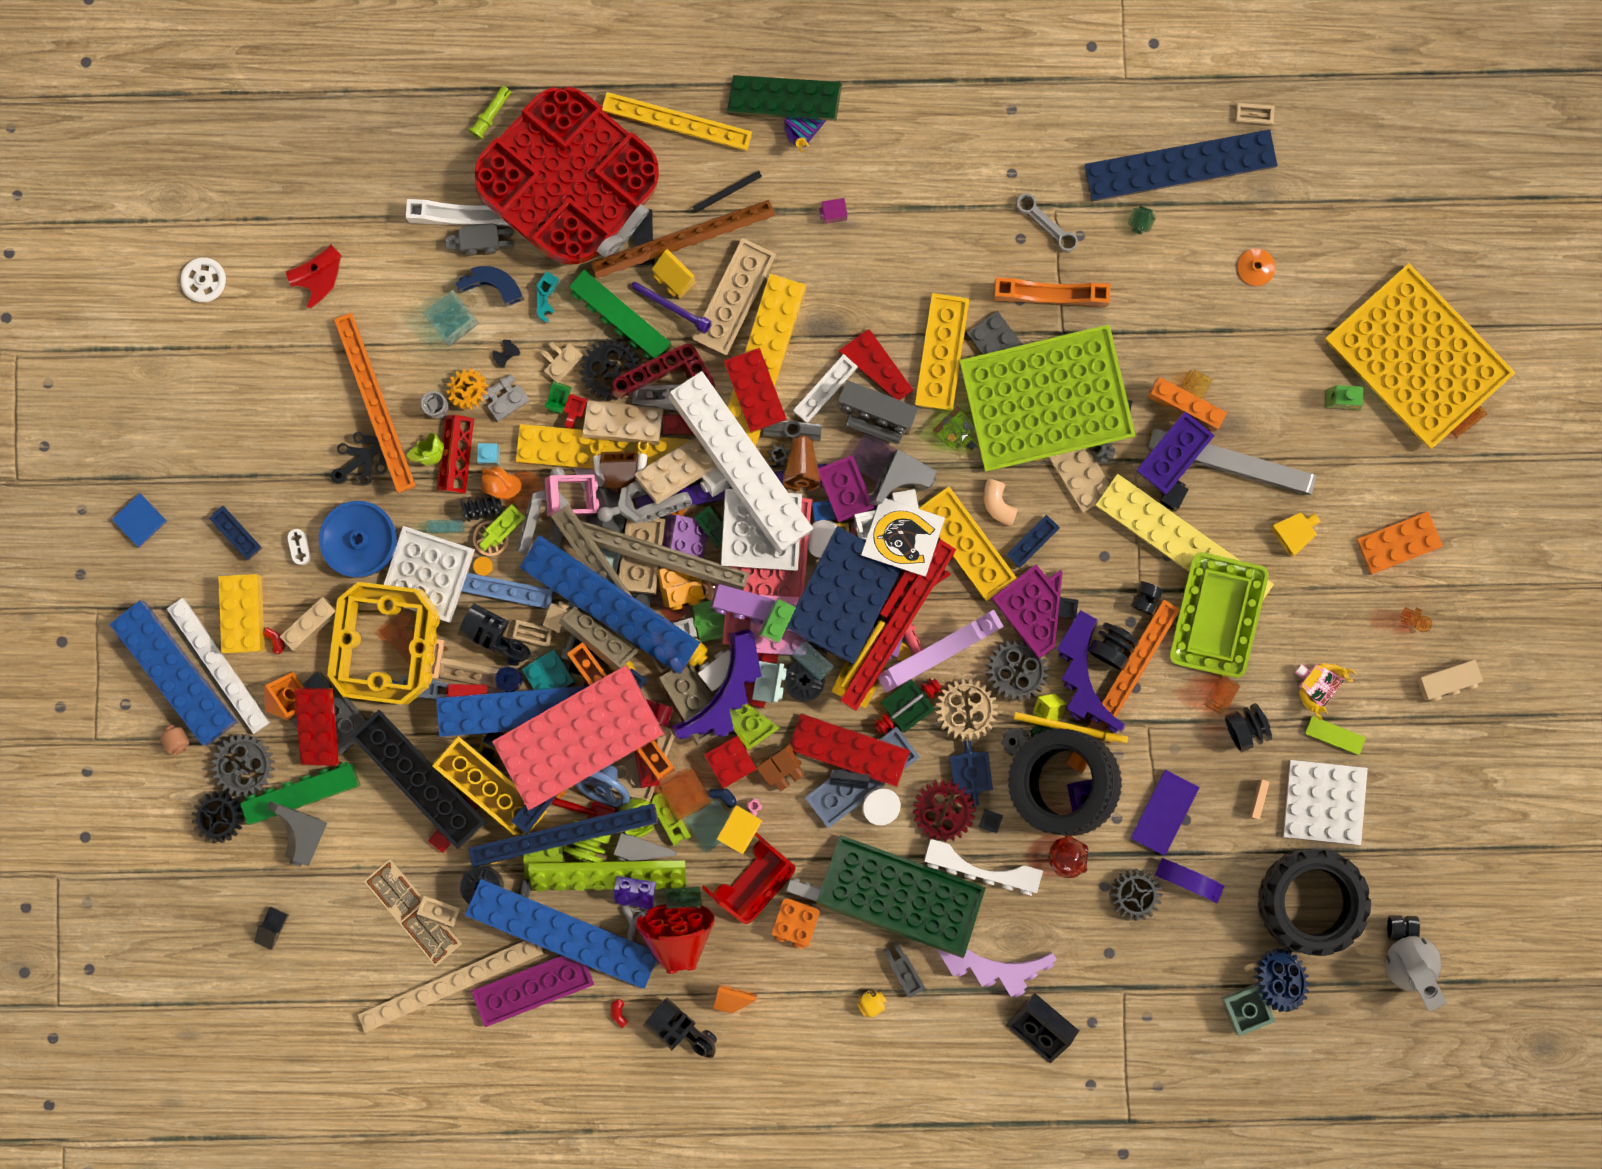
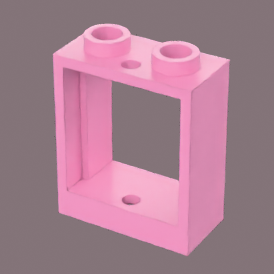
M556 475L545 478L547 517H551L552 514L560 510L558 483L585 482L587 509L572 511L576 516H589L597 513L599 501L596 499L598 483L595 480V476Z

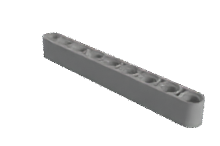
M1153 429L1148 448L1153 450L1167 432ZM1208 444L1194 460V463L1305 495H1312L1317 478L1316 475L1211 444Z

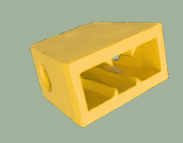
M1298 513L1270 528L1288 554L1293 557L1317 535L1313 527L1320 523V520L1315 513L1307 518L1302 513Z

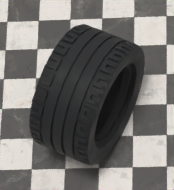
M1062 728L1046 730V732L1042 731L1040 734H1035L1034 737L1029 738L1028 742L1023 743L1024 745L1016 752V756L1012 760L1013 763L1010 765L1008 787L1010 789V799L1014 803L1013 806L1020 813L1021 818L1025 819V822L1042 832L1062 836L1084 835V833L1094 831L1097 827H1101V824L1107 822L1106 820L1111 817V814L1115 811L1114 809L1118 806L1117 802L1120 800L1119 797L1122 793V778L1120 776V766L1116 762L1117 759L1114 758V754L1110 752V749L1104 743L1086 733ZM1074 751L1088 764L1092 775V787L1087 800L1079 809L1069 814L1059 815L1052 811L1043 801L1039 790V778L1044 765L1051 757L1060 752Z

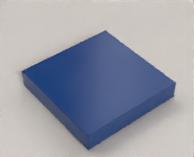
M141 493L112 519L138 547H141L167 522Z

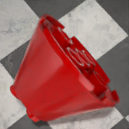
M669 903L647 910L645 916L642 917L640 915L638 917L636 926L660 966L666 969V973L674 974L677 971H692L697 968V963L713 928L715 917L714 913L703 905L698 908L692 907V903Z

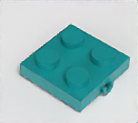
M556 649L544 656H539L533 663L522 669L534 690L568 687L575 682Z

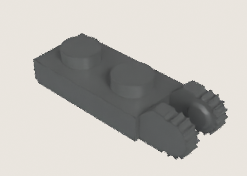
M898 942L893 943L894 948L901 956L899 959L894 961L889 949L885 948L883 951L890 961V966L910 998L926 988L907 955L903 953Z

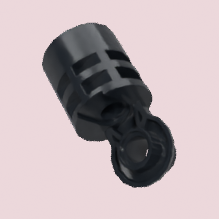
M475 603L470 607L460 625L458 636L491 653L495 650L502 653L504 661L511 666H518L520 662L527 660L531 656L530 649L524 643L508 639L504 636L509 620Z
M668 997L663 1000L643 1024L648 1031L655 1037H658L671 1051L684 1038L690 1043L693 1051L702 1057L713 1058L716 1053V1036L708 1030L700 1032L694 1026L696 1022L681 1011Z

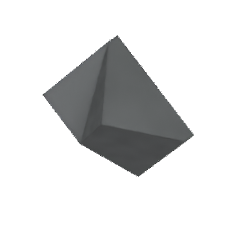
M598 486L596 499L599 501V509L597 513L587 516L585 522L622 533L627 518L621 513L612 516V519L608 522H603L598 518V511L602 507L611 509L618 506L620 494Z

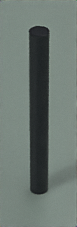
M760 171L754 172L694 205V211L697 213L761 178Z

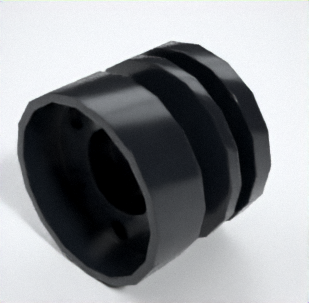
M1104 622L1102 628L1108 633L1100 630L1098 634L1104 639L1103 642L1093 640L1088 652L1104 663L1123 671L1129 661L1123 652L1134 653V649L1128 644L1137 647L1139 641L1125 629Z
M808 660L798 661L792 664L786 671L785 688L788 694L795 700L801 702L812 701L823 691L825 684L824 673L814 662ZM803 676H807V679L810 680V683H807L806 686H802V682H799V679H802Z
M1257 703L1251 704L1250 709L1248 707L1243 708L1244 717L1238 711L1225 716L1228 732L1241 753L1254 748L1253 738L1259 745L1263 744V739L1266 742L1272 740L1268 719Z
M479 866L470 869L464 874L460 882L462 898L467 904L470 903L480 878L504 888L502 875L490 866Z

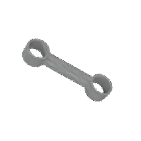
M1028 193L1022 194L1016 203L1017 210L1021 214H1029L1058 241V248L1062 252L1070 253L1074 251L1078 243L1076 235L1072 232H1064L1036 206V200L1033 195ZM1023 198L1030 199L1033 202L1032 208L1030 210L1022 209L1020 207V200ZM1063 237H1071L1074 240V246L1072 248H1064L1061 245Z

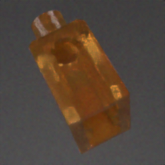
M1220 674L1203 705L1218 714H1222L1228 709L1240 688L1239 683Z

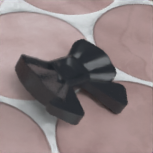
M503 340L506 348L503 353L495 350L492 352L493 358L501 368H504L506 362L513 356L521 354L518 347L511 343V340Z

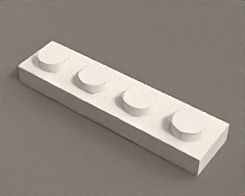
M843 354L793 412L805 423H809L855 372L858 366Z

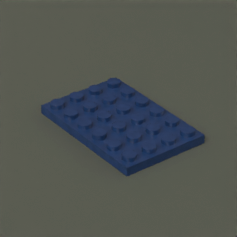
M836 526L795 606L796 608L786 629L853 665L901 568L862 556L866 541Z

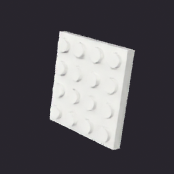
M725 489L721 566L798 571L800 540L778 554L733 489ZM789 493L801 510L802 494Z
M403 526L384 585L423 590L439 611L440 620L451 623L475 549Z
M1289 760L1283 837L1361 845L1368 768Z

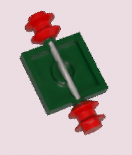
M929 677V683L927 685L922 683L923 690L920 691L911 679L884 699L881 704L890 715L888 717L886 714H881L882 719H874L876 721L874 726L880 734L882 732L887 734L886 729H894L893 722L895 721L903 733H905L935 709L926 697L934 699L936 691L941 693L939 689L942 687L935 678L932 680Z

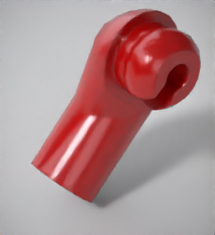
M267 627L263 636L272 640L273 653L281 654L285 649V643L280 638L281 634Z
M616 999L610 1005V1016L622 1029L628 1021L621 1014L624 1007L623 1000Z

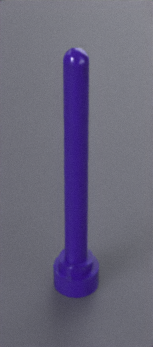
M637 282L631 284L632 289L695 324V327L701 333L705 334L709 330L712 321L708 318L696 317Z

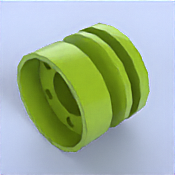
M573 819L572 823L578 822L580 820ZM611 835L574 843L573 848L564 846L563 851L568 852L574 858L586 862H602L603 858L596 856V852L605 854L606 851L598 846L599 843L608 844Z

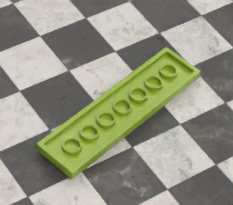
M685 860L529 863L528 867L532 891L539 892L545 890L583 891L595 889L600 891L603 889H614L617 876L656 882L655 889L687 888Z

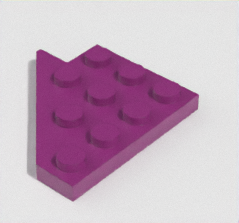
M1036 564L993 596L991 600L1039 660L1055 647L1063 572L1060 570L1048 579Z

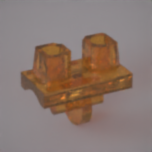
M1406 607L1404 608L1400 619H1402L1401 623L1409 627L1410 632L1415 634L1416 629L1422 633L1430 631L1432 621L1428 616H1423L1422 609L1416 607L1415 611Z

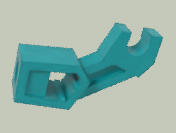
M548 271L545 272L536 285V312L539 319L547 324L550 320L545 317V313L551 312L553 315L555 313V310L548 303V297L552 296L560 282L559 278ZM544 283L551 286L548 292H544L541 289Z

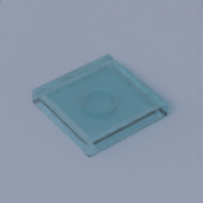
M717 799L686 819L705 852L722 843L717 838L729 819V815Z

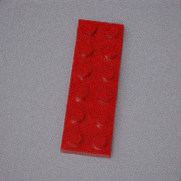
M802 713L790 742L793 748L792 752L853 773L869 775L870 779L897 788L910 754L908 749Z

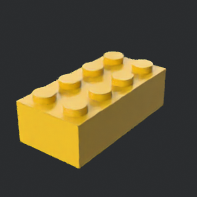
M258 574L218 576L221 653L227 655L265 652L262 576Z

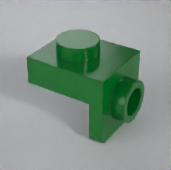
M553 381L544 407L548 408L552 413H562L572 387Z

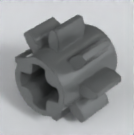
M1113 442L1092 447L1091 453L1095 456L1094 460L1107 463V460L1113 459L1115 455V448L1112 447Z
M773 444V451H767L768 454L772 455V457L768 458V462L774 461V467L777 464H781L784 467V461H788L789 458L786 454L790 450H784V444H781L780 447H776ZM781 451L782 456L784 457H780L779 460H777L776 455H774V453L778 454V452Z

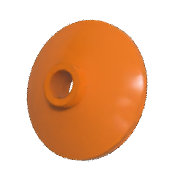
M1250 249L1239 258L1237 271L1240 278L1246 284L1262 286L1272 279L1275 273V262L1272 256L1265 250ZM1259 263L1261 268L1256 269L1254 264Z

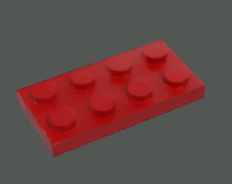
M760 348L724 361L750 433L787 420Z
M333 688L294 689L300 764L338 765Z

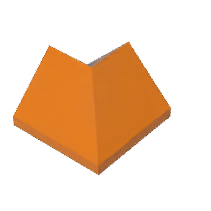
M291 672L263 687L265 711L287 720H291L296 716L294 689L304 688L295 673Z
M719 985L713 1009L733 1014L755 1002L757 994Z

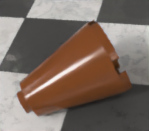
M798 436L793 440L782 479L783 486L787 489L800 491V488H806V491H811L820 487L821 479L813 441L807 436Z

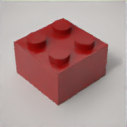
M738 736L704 755L723 789L757 770Z

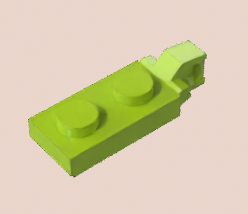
M511 504L485 530V533L482 535L485 539L479 544V548L484 552L491 545L495 548L524 520L525 516Z

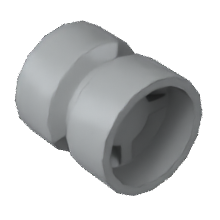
M430 391L421 399L422 410L430 418L441 419L447 415L449 403L441 393Z

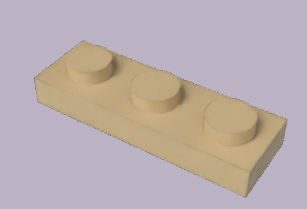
M442 658L439 677L496 688L499 669Z

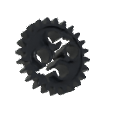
M607 339L604 345L599 341V347L592 344L593 351L586 350L589 356H582V359L586 362L580 363V367L585 368V370L579 372L581 375H585L581 379L582 382H588L585 388L592 387L591 394L597 392L598 399L604 395L605 401L611 396L612 400L615 401V396L611 393V387H605L603 381L599 380L598 387L596 388V381L589 378L598 376L597 372L592 370V367L595 364H601L602 370L600 374H605L603 376L605 380L612 379L614 382L620 376L619 370L621 366L620 364L616 366L618 364L617 360H608L610 353H617L619 360H622L625 352L626 360L632 362L624 363V367L629 371L641 365H636L640 359L633 358L636 355V351L629 352L631 350L630 345L624 348L623 341L620 345H617L616 339H614L613 344H610L609 339ZM607 367L614 368V373L608 372ZM636 375L633 376V380L636 381V382H639V381L636 379V377H639V376H636ZM616 384L617 389L625 390L622 384Z

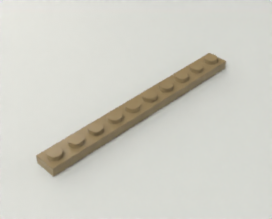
M566 505L552 514L551 517L585 566L631 595L570 506ZM647 653L661 674L670 669V667Z
M579 520L598 547L743 591L748 581L749 573L728 566H721V564Z

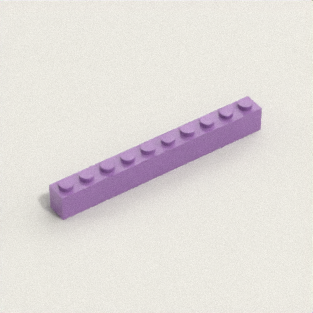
M717 584L710 608H714L715 613L726 615V612L732 613L734 618L744 620L747 617L752 619V623L763 625L776 599ZM874 626L872 627V629H871V631H870V633H869V635H868V637H867L865 643L867 642V640L869 639L870 635H871L872 632L874 631V629H875ZM902 639L893 651L889 660H891L892 657H898Z

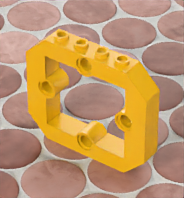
M357 582L337 599L327 676L343 697L408 705L427 690L432 682L431 666L435 661L433 650L437 643L436 627H438L440 622L439 611L423 590ZM391 600L393 606L388 610L387 604ZM359 602L377 604L379 611L387 615L398 614L402 607L417 609L414 639L409 644L411 662L408 685L392 683L391 676L383 672H374L369 675L367 680L349 678L352 649L358 647L361 642L360 634L355 631ZM347 635L351 636L350 643L346 642ZM421 643L424 645V650L422 653H420L418 650V647ZM379 677L382 678V685L380 687L377 684Z

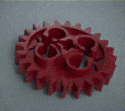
M942 779L939 785L934 780L933 787L928 783L926 785L927 791L923 788L920 790L922 795L915 797L919 802L913 803V806L918 809L913 810V814H918L914 821H920L917 828H925L922 833L923 835L929 832V839L935 835L936 841L943 837L944 842H947L948 837L954 841L955 835L959 838L962 837L961 831L964 833L968 832L966 826L971 827L973 824L969 820L975 819V815L970 813L975 812L976 808L970 807L974 800H968L971 793L964 794L966 787L959 789V783L953 786L952 780L945 784L944 779ZM949 789L952 795H960L956 796L953 802L951 801L941 823L948 819L953 822V827L948 828L942 823L939 827V832L937 827H929L934 824L935 818H929L926 812L930 810L935 812L937 820L948 799L939 802L936 800L935 795L942 794L944 798H947ZM952 803H959L962 806V810H954Z

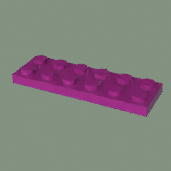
M559 956L471 992L484 1027H488L595 984L587 965L565 956Z

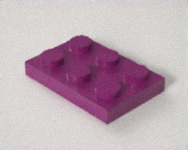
M853 455L818 468L820 479L838 523L854 517L855 514L874 509V506L869 503L870 497Z

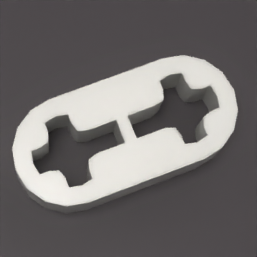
M299 529L291 530L288 534V543L292 559L296 564L306 565L311 559L306 534ZM296 533L302 536V538L299 539V546L295 540H292V538L295 537ZM299 549H301L303 554H306L302 562L300 559H297V556L300 555Z

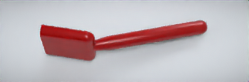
M555 798L551 803L565 809L588 814L587 819L617 812L616 808L596 801L592 802L590 809L559 798Z

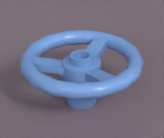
M611 765L591 775L590 777L592 778H586L576 784L583 794L594 801L608 806L621 807L630 800V794L627 789L617 781L618 770ZM585 784L592 785L596 792L589 789ZM613 787L621 794L622 799L615 798L611 791Z

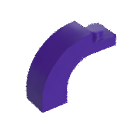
M1161 858L1155 872V876L1215 903H1218L1225 887L1209 877L1164 858Z

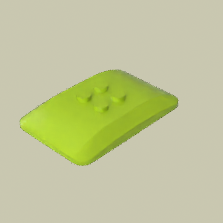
M1204 552L1197 553L1193 557L1170 652V658L1173 663L1234 678L1242 677L1245 674L1269 578L1268 570L1264 566Z

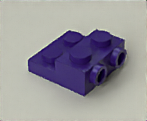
M617 876L614 888L615 903L622 906H637L641 909L653 908L656 882Z

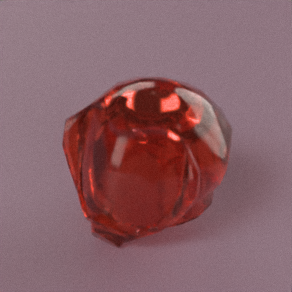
M1072 836L1056 839L1049 850L1048 860L1050 867L1057 875L1063 878H1077L1088 870V846Z

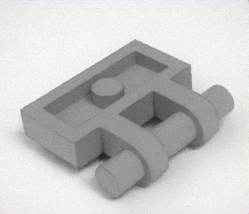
M512 374L506 378L502 377L499 379L500 382L486 388L485 390L488 395L482 396L484 400L490 397L493 400L487 406L498 422L530 401L519 384L514 388L510 386V383L515 381ZM505 387L508 392L498 398L496 393Z

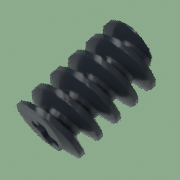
M483 494L482 500L475 496V502L468 497L467 503L460 499L464 518L466 517L468 522H471L472 516L475 520H479L480 514L483 519L487 518V513L490 517H494L495 511L498 516L502 514L501 499L490 495V499H488Z

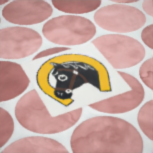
M885 498L884 502L877 507L862 556L926 576L945 518Z

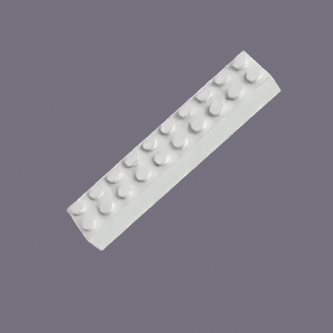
M701 371L670 392L668 398L778 554L808 535L813 530V527L704 373Z

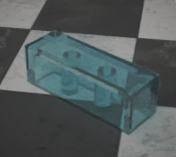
M427 520V533H465L464 520Z

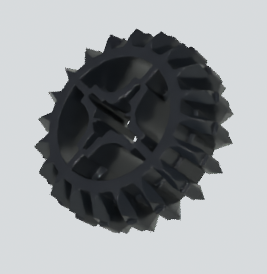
M216 791L212 792V798L209 794H205L206 801L200 798L198 801L201 806H194L198 812H192V816H197V820H192V823H198L194 830H202L199 833V837H203L206 834L205 841H209L212 838V843H217L219 838L220 843H225V838L228 841L232 840L231 834L237 836L238 832L235 829L242 830L243 827L238 824L239 822H245V819L240 818V815H244L243 811L238 810L241 808V804L235 805L238 798L231 800L232 795L228 793L225 796L224 791H220L219 795ZM216 801L222 802L221 806H218L215 811L207 809L210 804ZM227 806H229L232 811L233 819H230L227 816ZM221 813L220 816H222V819L225 821H216L217 818H215V815L213 814ZM204 814L210 819L209 829L205 824ZM221 824L230 826L222 833H214Z

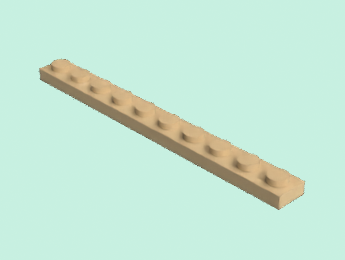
M525 940L360 1013L358 1017L364 1032L373 1030L544 954L543 948Z

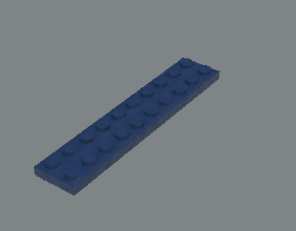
M1270 129L1086 163L1084 165L1091 202L1266 170L1278 166Z

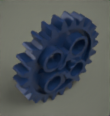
M1276 948L1266 951V954L1260 956L1262 960L1257 961L1259 967L1254 968L1258 972V975L1253 976L1258 979V982L1254 985L1260 988L1257 993L1263 994L1261 1000H1267L1266 1006L1272 1005V1010L1278 1009L1279 1012H1290L1298 1009V1006L1303 1005V1000H1307L1305 993H1309L1306 986L1310 985V983L1305 979L1309 975L1304 974L1307 968L1301 967L1303 961H1297V954L1292 955L1291 950L1285 951V948Z

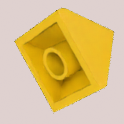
M736 805L717 840L744 854L763 820Z

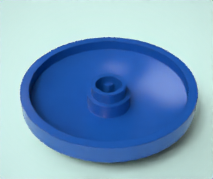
M350 501L334 508L324 519L319 533V546L325 561L335 571L354 578L368 577L381 571L392 559L397 545L396 529L389 515L377 505L366 501Z

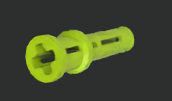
M502 85L484 113L477 116L478 120L468 131L476 138L482 140L488 127L493 125V118L512 92Z

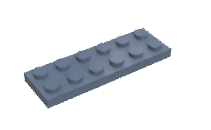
M897 727L880 739L881 741L910 750L904 769L920 758ZM841 769V770H840V771H843V772H850V771H847V770H844V769ZM869 778L868 789L831 785L829 784L830 779H828L806 796L805 799L825 825L830 828L864 801L865 795L870 790L883 787L885 783Z

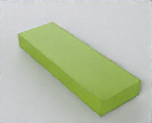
M1314 716L1310 717L1304 733L1356 755H1360L1366 739L1362 735L1327 721L1319 720Z

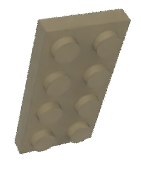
M576 605L559 621V624L579 641L583 642L585 646L615 671L624 667L641 649Z
M688 663L681 674L672 670L657 679L682 722L699 713L713 699L694 666H690ZM710 729L705 734L694 733L690 735L696 746L714 736Z

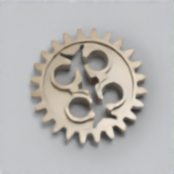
M962 679L960 685L957 681H954V687L948 684V691L942 690L941 693L944 697L938 696V701L941 703H937L936 708L941 710L936 711V715L941 717L937 722H943L944 724L941 729L948 728L947 735L953 732L954 739L960 735L961 741H964L965 736H968L969 741L972 740V736H975L978 740L980 738L979 733L986 736L987 732L985 729L992 730V726L989 723H996V720L992 718L998 716V712L993 711L998 709V705L992 704L996 701V697L990 698L992 691L986 692V685L980 688V681L973 685L972 679L969 680L968 684ZM970 688L967 699V707L970 710L969 721H972L974 715H980L983 720L981 722L973 721L972 728L974 729L968 728L963 732L967 719L966 711L964 710V699H962L960 705H953L951 700L954 698L961 699L962 693L958 690L966 692ZM972 696H977L980 699V702L972 703L970 701V698ZM955 717H961L964 722L962 724H956L953 721V719Z

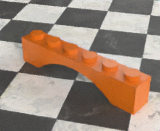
M996 277L993 301L1107 307L1110 303L1111 284H1050L1016 278Z

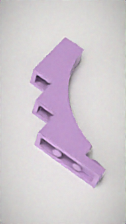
M992 610L942 640L880 673L878 679L887 693L1004 626L996 612Z

